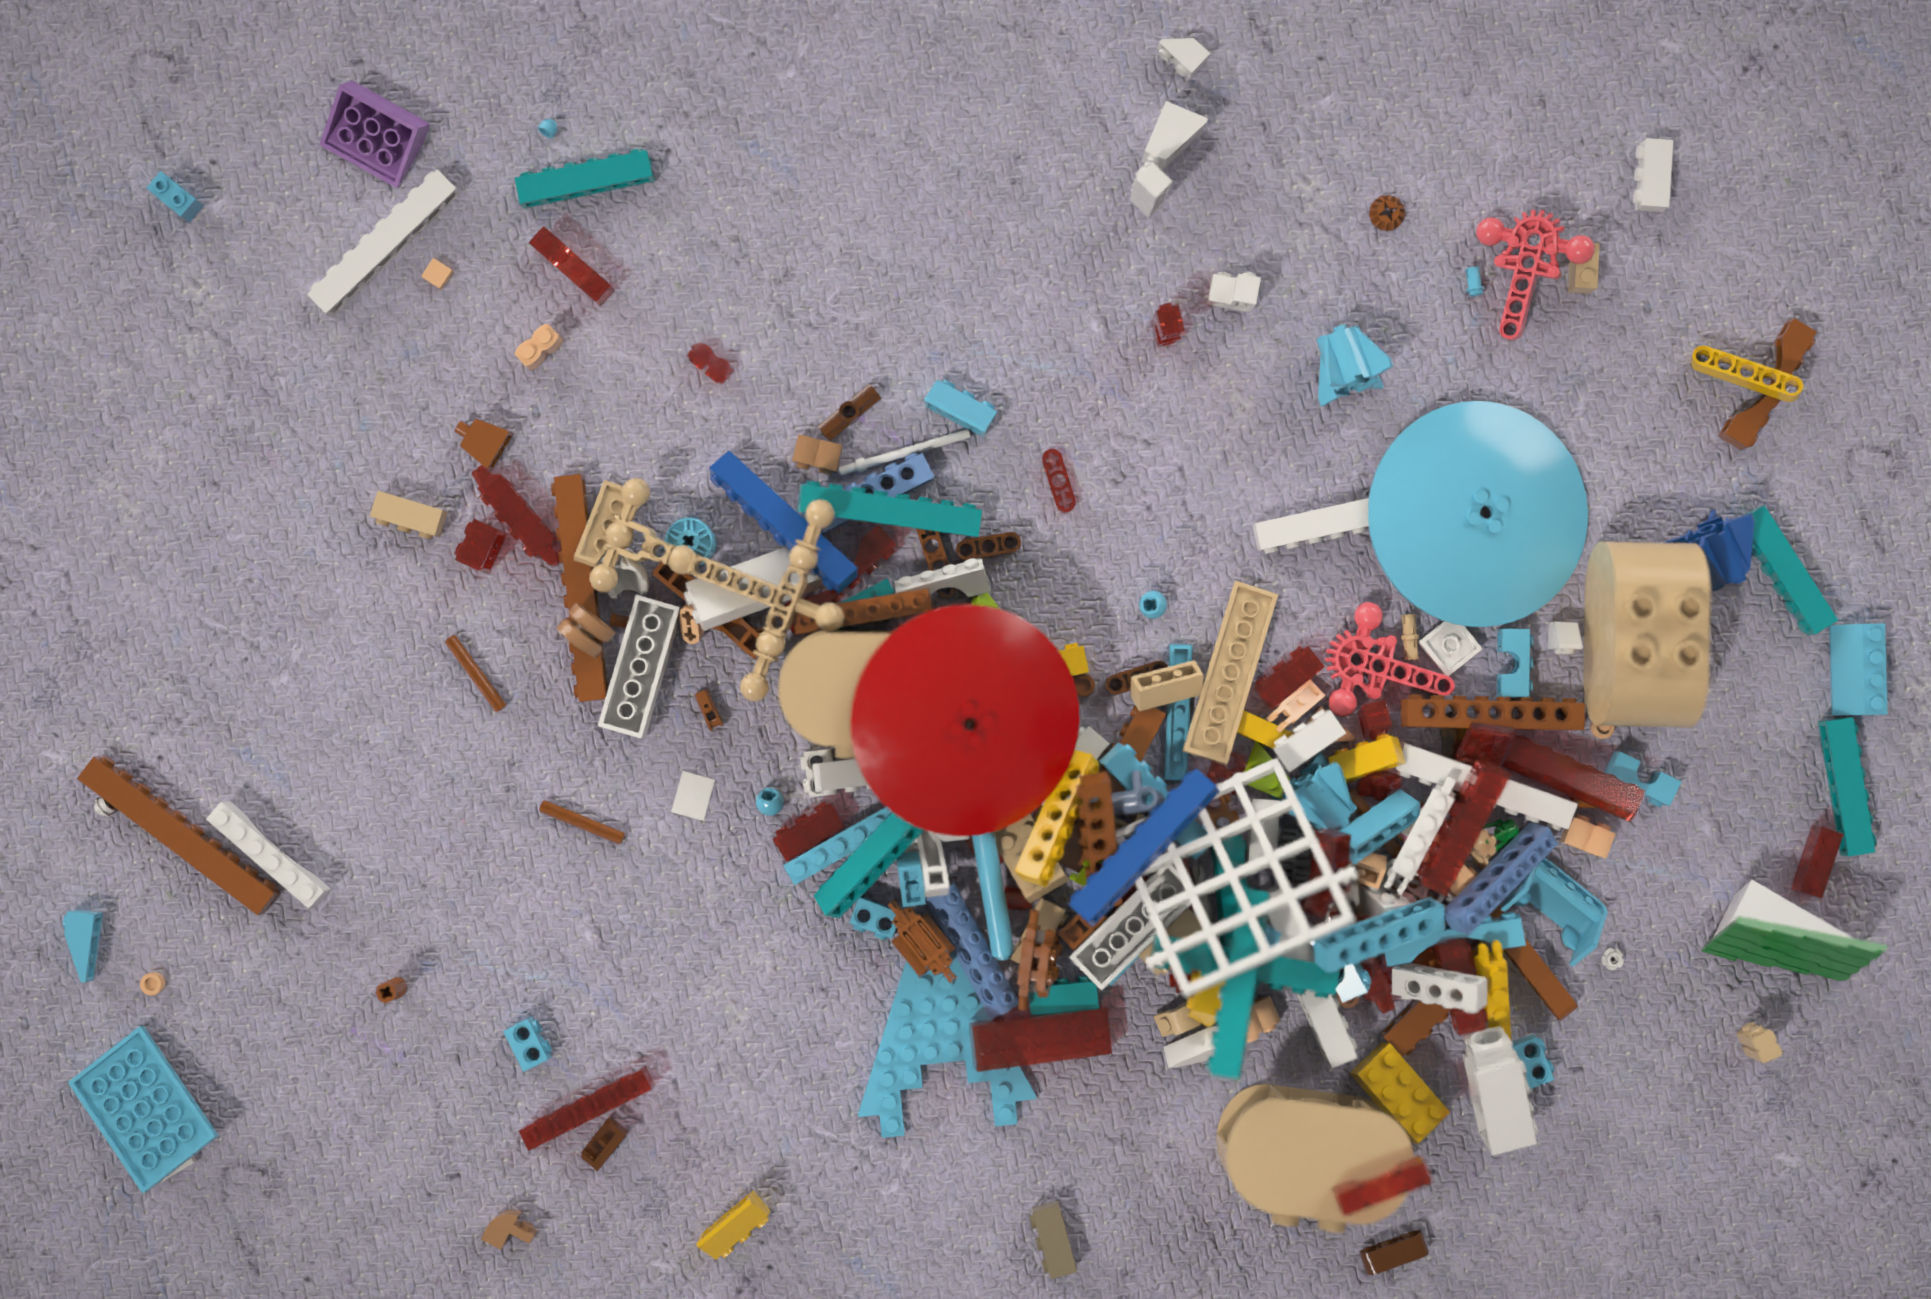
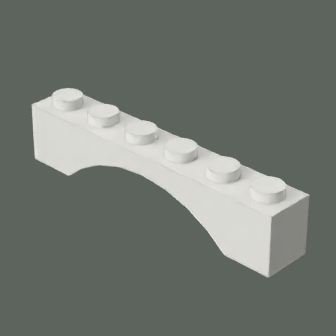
M231 801L220 802L206 818L207 821L308 909L317 907L330 892L331 888L316 875L297 864L274 846L254 826L247 815Z
M925 830L917 838L925 898L948 895L949 882L941 839L935 833Z

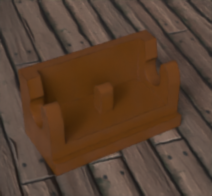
M609 1116L582 1150L580 1157L598 1172L629 1131Z

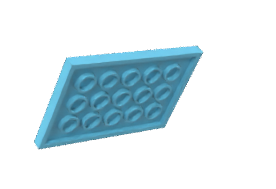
M139 1026L68 1082L142 1194L151 1190L219 1136L144 1026Z

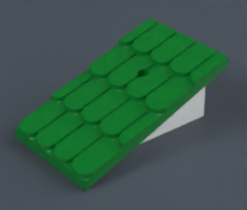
M1751 880L1734 894L1714 937L1704 945L1701 952L1732 961L1740 959L1765 967L1776 966L1804 975L1812 973L1837 981H1845L1851 975L1858 973L1861 968L1868 966L1871 961L1878 959L1886 951L1888 945L1854 939Z

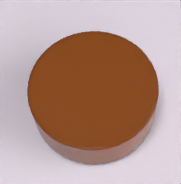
M1081 674L1074 679L1078 696L1086 697L1093 693L1095 682L1091 676Z

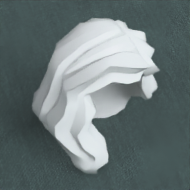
M620 555L615 567L618 574V583L614 589L608 592L609 596L612 599H617V595L623 590L637 591L640 596L646 595L649 588V576L640 561Z

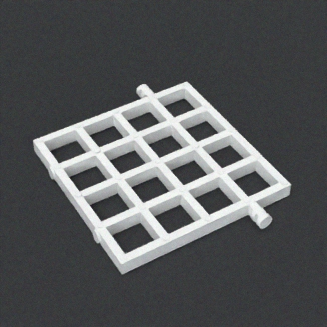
M1278 758L1247 772L1237 773L1231 779L1216 785L1219 793L1214 799L1236 790L1248 817L1216 831L1206 808H1204L1200 813V817L1208 835L1177 849L1174 842H1172L1167 848L1169 852L1159 856L1135 882L1165 950L1161 953H1154L1152 957H1145L1146 962L1152 971L1155 970V967L1164 966V963L1169 961L1186 998L1355 923L1354 917L1338 886L1343 883H1349V880L1358 879L1355 869L1351 865L1347 870L1344 871L1342 869L1339 871L1340 873L1333 875ZM1275 772L1288 799L1255 813L1243 786ZM1293 810L1306 837L1273 851L1261 823ZM1150 813L1147 817L1115 831L1119 846L1125 839L1135 834L1134 831L1140 823H1145L1151 817ZM1254 828L1266 855L1233 869L1221 841ZM1214 845L1226 873L1193 887L1181 859ZM1311 848L1324 876L1291 890L1279 862ZM1174 863L1186 891L1154 905L1142 877ZM1271 866L1284 894L1251 908L1239 880ZM1231 884L1244 912L1211 926L1199 898ZM1330 887L1343 916L1310 930L1297 901ZM1191 902L1203 930L1171 944L1159 915ZM1286 905H1290L1302 934L1269 948L1256 919ZM1249 922L1262 952L1229 966L1216 937ZM1209 941L1221 970L1189 984L1176 955Z

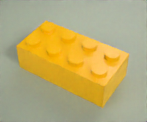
M1381 1042L1350 1072V1075L1377 1106L1403 1128L1412 1143L1419 1144L1450 1113L1390 1043Z

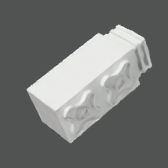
M1501 1026L1481 1029L1464 1035L1466 1053L1462 1054L1477 1129L1491 1155L1537 1144L1535 1135L1538 1134V1129L1534 1119V1109L1527 1097L1530 1094V1089L1526 1079V1068L1523 1061L1518 1058L1516 1051L1513 1050L1512 1041Z

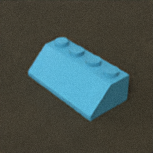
M1885 623L1830 625L1832 715H1888Z

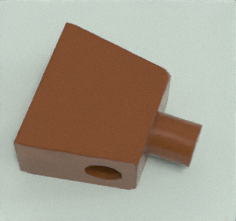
M475 419L471 426L460 421L454 430L455 433L464 437L460 447L491 471H493L514 435L508 430L479 419Z

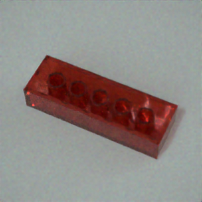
M1482 757L1479 761H1474L1470 769L1472 775L1469 781L1465 780L1460 787L1459 793H1461L1459 800L1453 801L1448 811L1451 814L1447 822H1442L1437 832L1440 834L1437 841H1432L1427 851L1429 856L1426 862L1422 861L1416 871V874H1418L1417 879L1422 885L1447 897L1512 775L1506 769Z
M1099 1005V1009L1023 1015L968 1023L973 1068L977 1072L1112 1054L1108 1011L1103 1005Z

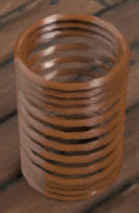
M612 614L610 627L615 625V628L617 626V628L626 629L630 616H623L622 619V616L620 618L619 615Z

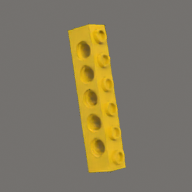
M1075 750L1063 779L1053 793L1045 800L1014 871L1022 880L1047 887L1049 881L1053 878L1054 869L1058 860L1063 855V848L1067 839L1072 834L1075 820L1079 817L1078 806L1082 805V798L1078 799L1076 785L1080 784L1079 777L1075 779V777L1079 774H1094L1099 771L1100 763L1092 754Z

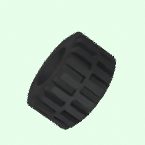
M1284 824L1281 829L1279 849L1306 837L1301 825ZM1309 848L1279 862L1287 882L1307 884L1310 881L1313 851Z

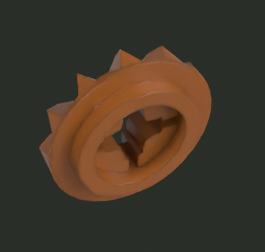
M1391 194L1381 195L1370 206V220L1380 230H1394L1402 224L1405 218V206L1400 202L1399 198H1395ZM1384 206H1386L1388 210L1395 209V211L1391 214V220L1390 218H1388L1387 215L1379 216L1385 210Z

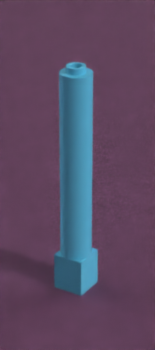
M994 831L974 835L972 839L992 956L997 957V960H1007L1011 958L1015 951Z

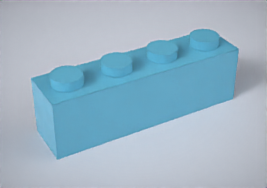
M1399 789L1334 834L1335 851L1354 865L1415 823L1420 814V802Z

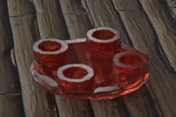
M1377 771L1363 777L1357 783L1356 790L1358 796L1374 797V800L1381 801L1387 798L1388 793L1400 788L1402 781L1399 774L1394 771Z

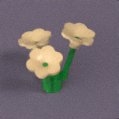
M1457 818L1449 820V834L1454 845L1463 843L1462 835L1469 834L1470 831L1480 830L1473 833V847L1475 850L1469 851V854L1475 865L1481 870L1489 864L1488 860L1493 857L1496 851L1510 843L1511 838L1519 834L1516 823L1511 819L1504 822L1499 819L1495 822L1469 827L1468 825L1461 826ZM1496 827L1494 829L1495 835H1490L1489 832L1485 829ZM1496 840H1500L1501 842L1495 846Z

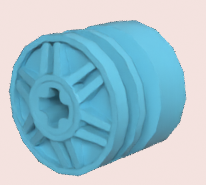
M689 517L679 519L670 526L666 533V542L676 546L686 545L685 539L687 537L690 539L694 537V545L692 547L688 545V547L693 549L695 554H699L703 558L712 559L716 552L717 541L715 534L709 526L698 519ZM702 562L699 565V567L705 565L706 563Z

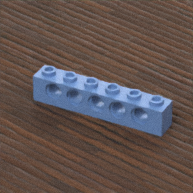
M915 452L905 457V462L899 465L897 462L892 463L884 468L885 472L879 475L876 472L864 478L865 482L859 485L856 482L846 486L844 490L851 491L852 487L871 489L873 494L874 490L888 492L887 496L896 497L897 493L907 494L935 480V477L923 453L918 455ZM904 469H911L914 472L913 478L904 480L901 477L902 471ZM884 479H891L894 482L890 490L882 489L881 483ZM801 513L802 517L807 521L806 513ZM834 517L832 523L826 528H822L820 534L823 536L853 520Z
M1530 822L1444 909L1445 920L1452 930L1470 935L1558 845L1549 827Z
M955 884L949 885L948 895L925 898L940 929L955 947L953 952L989 1018L1003 1015L1019 1004V1000L996 958L992 956L991 949Z

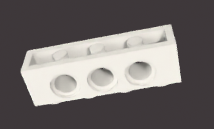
M1413 963L1402 964L1392 968V994L1401 996L1405 1000L1417 999L1422 1000V1003L1425 1004L1436 1003L1443 1005L1445 1008L1464 1009L1467 1013H1476L1487 1005V978Z

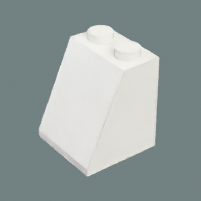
M1166 101L1145 149L1142 163H1145L1148 167L1153 162L1162 171L1202 134L1208 118Z

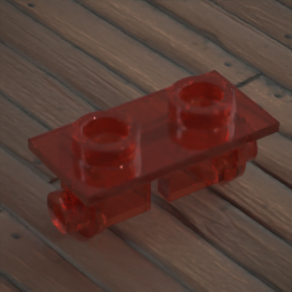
M699 342L692 345V350L687 354V357L690 358L689 361L700 370H703L706 365L709 366L705 374L715 383L722 385L727 379L726 376L734 372L725 359L718 358L712 353L713 350L704 343L701 344Z

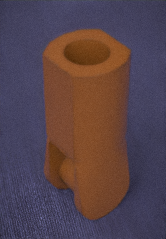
M705 689L694 694L709 730L713 731V728L719 725L721 727L724 726L709 690ZM714 711L716 717L709 720L707 714Z

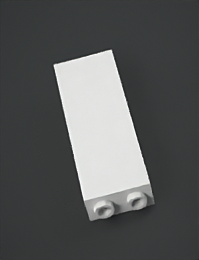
M784 547L731 567L779 586L785 571L789 569L787 565L790 564V550ZM726 570L720 573V580L722 582L728 579L729 575ZM794 573L791 576V583L795 586L800 582L798 573ZM807 575L808 582L803 595L825 587L817 575ZM700 578L686 582L687 591L684 592L688 605L692 604L695 610L692 611L696 625H701L703 631L771 607ZM747 578L741 581V588L744 591L748 589L750 584ZM765 586L762 589V596L767 599L771 591L768 586ZM785 595L783 602L792 599L791 596Z

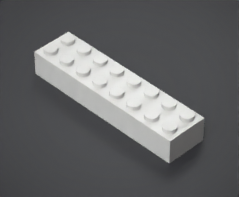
M1280 884L1263 890L1270 893L1271 899L1284 894ZM1290 905L1268 913L1267 924L1281 933L1279 944L1302 934ZM1311 942L1281 955V957L1315 963ZM1306 991L1305 995L1297 994L1324 1061L1331 1068L1356 1059L1355 1051L1358 1050L1354 1038L1347 1034L1346 1030L1349 1029L1345 1017L1337 1010L1340 1008V1004L1336 995H1329L1328 999L1314 997L1315 993Z

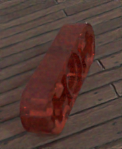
M1049 449L1042 456L1043 468L1057 510L1062 513H1068L1075 507V496L1061 453L1056 449ZM1049 454H1052L1053 457H1058L1055 465L1056 468L1061 466L1062 471L1057 470L1049 474L1048 470H1053L1052 464L1046 462ZM1055 475H1062L1065 478L1064 486L1055 487L1052 483V478ZM1068 488L1069 492H1065V497L1067 500L1071 499L1072 502L1069 504V508L1065 509L1064 505H1059V502L1062 501L1061 493L1056 496L1055 491L1060 492Z

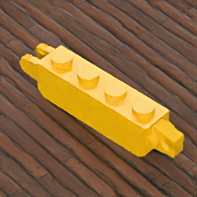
M1492 941V952L1489 953L1486 944L1482 943L1478 945L1479 955L1474 957L1475 976L1487 978V1005L1478 1011L1479 1029L1501 1026L1509 1039L1512 1040L1507 963L1503 958L1502 947L1499 941Z

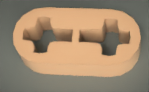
M686 603L679 611L681 636L687 643L696 644L703 637L704 631L701 625H696L694 618H692V611H695L692 604L688 605Z

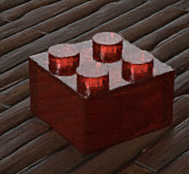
M473 519L464 530L466 536L463 543L460 542L456 547L454 554L457 556L455 560L480 572L490 574L508 533Z

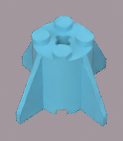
M1345 324L1339 325L1333 329V333L1316 339L1321 353L1318 399L1321 406H1325L1341 396L1350 395L1349 391L1356 390L1359 393L1366 389L1384 388L1379 374L1393 367L1392 360L1361 331L1359 326L1347 328Z
M1319 751L1315 754L1309 766L1300 771L1302 776L1297 780L1293 777L1289 783L1308 823L1313 825L1322 837H1325L1336 828L1341 830L1349 823L1348 817L1357 809V806L1350 798L1342 768L1337 762L1329 765L1326 757ZM1285 792L1282 799L1270 795L1273 800H1280V802L1288 799ZM1293 810L1288 811L1291 815L1296 817Z

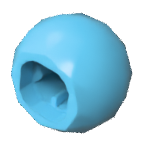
M1148 591L1141 596L1139 609L1145 617L1157 619L1165 613L1167 600L1158 591Z
M765 788L756 796V807L761 814L766 816L778 814L784 806V797L777 789Z

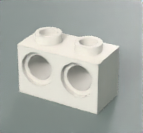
M832 749L804 752V757H800L802 771L806 770L807 779L803 780L804 792L809 793V797L825 796L823 791H815L811 759L813 756L818 755L823 759V763L833 762Z

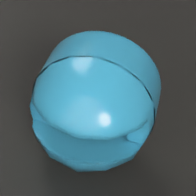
M545 119L537 129L545 137L553 139L558 127L554 120Z

